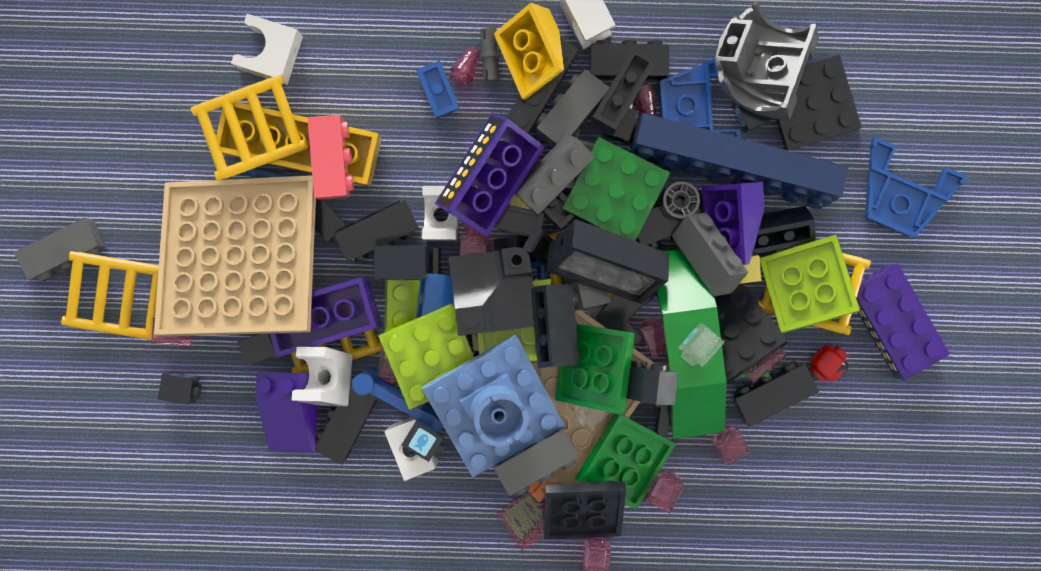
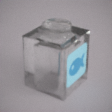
M699 323L678 347L683 352L680 357L692 367L695 364L704 367L723 345L724 341L704 324Z

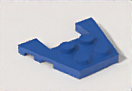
M715 59L658 82L661 118L741 138L740 129L713 130L710 78H719Z
M874 137L870 145L865 219L907 237L916 238L937 214L936 212L967 180L968 176L947 167L943 168L932 191L888 172L887 168L897 146Z

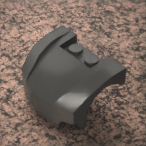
M754 1L752 8L747 9L739 17L734 16L730 20L719 40L715 64L723 92L736 104L750 112L769 118L790 121L797 102L796 91L808 58L813 57L819 40L817 25L810 24L807 27L798 29L781 27L770 21L763 13L759 2Z

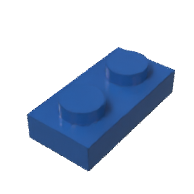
M440 60L416 70L436 119L460 109Z

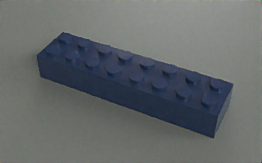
M643 113L634 125L628 147V152L650 163L658 164V167L664 170H673L674 168L683 171L684 175L690 177L701 175L708 177V181L713 183H723V181L731 184L763 182L764 196H773V194L782 196L784 201L792 203L798 201L805 202L808 207L814 209H822L842 197L848 166L646 113Z

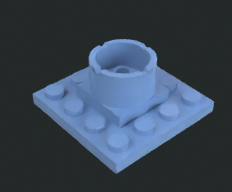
M516 335L422 386L423 392L472 477L477 476L565 426Z

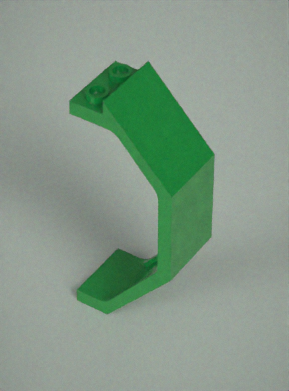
M681 249L663 251L669 253V281L659 288L656 294L663 322L669 371L678 372L675 405H671L669 427L672 430V438L679 439L724 433L727 381L714 296H712ZM695 328H698V330L690 338V340L686 344H682L685 341V339L692 333V331Z

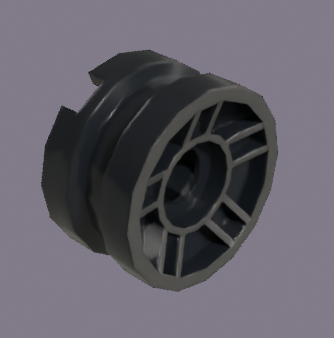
M684 181L668 186L661 196V205L664 213L677 220L684 219L688 214H694L700 204V196L697 189ZM677 196L685 197L684 205L676 204Z

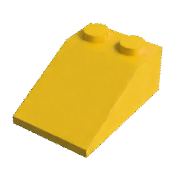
M530 3L494 33L522 99L526 100L564 70L560 33L550 9Z

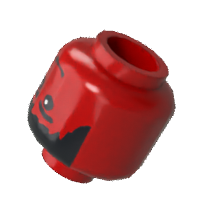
M826 344L811 357L810 364L812 366L809 369L822 382H835L849 368V364L845 360L849 355L838 345L833 348Z

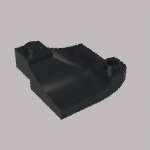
M513 247L491 252L449 257L458 336L534 327L531 288H533L532 270L529 254L524 249ZM514 256H519L522 259V263L514 265L511 259Z

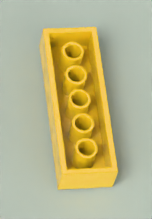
M240 102L232 103L251 157L266 153L250 105ZM222 108L216 135L221 152L224 155L240 158ZM262 108L276 148L291 144L280 111ZM292 114L301 140H305L308 148L268 164L312 174L308 118ZM349 127L350 135L349 138L345 139L346 148L351 150L352 164H348V174L353 176L354 184L371 187L382 137L379 133Z

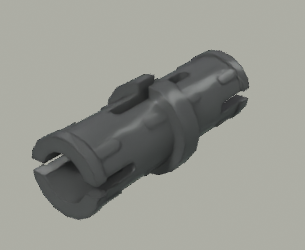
M496 28L480 29L482 43L480 58H482L484 82L499 81L498 58L500 57V51H497V40L494 36V33L497 31Z

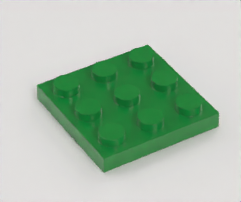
M598 137L591 151L594 158L581 171L563 209L606 231L636 241L670 172Z
M577 324V342L580 350L579 365L559 367L555 401L614 414H624L635 333Z
M613 414L575 479L579 483L625 481V505L637 510L676 443L664 436H660L657 432L623 414Z

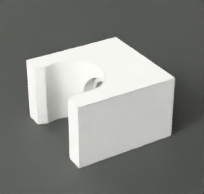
M603 0L560 1V7L583 51L590 48L591 44H596L597 40H605L612 36L610 29L615 27V23Z
M247 14L244 23L255 33L264 34L266 39L265 48L261 54L253 58H245L239 54L234 55L231 64L239 70L267 79L282 75L284 84L288 85L303 36L297 29Z
M423 186L425 222L422 229V239L425 241H458V219L450 214L444 222H438L435 219V213L440 207L434 203L445 186Z
M297 347L296 357L304 359L308 364L309 380L304 390L292 391V401L320 406H348L353 354L327 347Z
M414 417L392 424L385 430L386 437L404 481L435 469L439 462L438 458L434 456L428 462L416 454H408L401 445L417 420Z

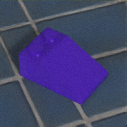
M763 182L701 186L703 213H707L713 220L714 225L722 236L726 238L731 249L741 259L742 264L749 265L764 212Z
M257 372L256 402L269 450L316 452L317 405L292 401L293 390H304L306 388L309 373Z

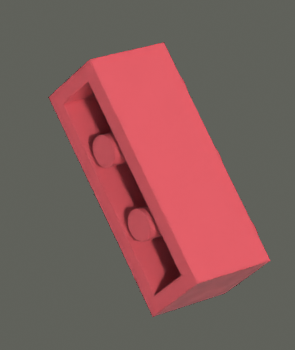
M340 115L308 117L314 198L323 200L350 197V191L354 190L353 176L348 174V164H352L351 150L346 148L345 139L349 138L350 135L348 122H344V118Z

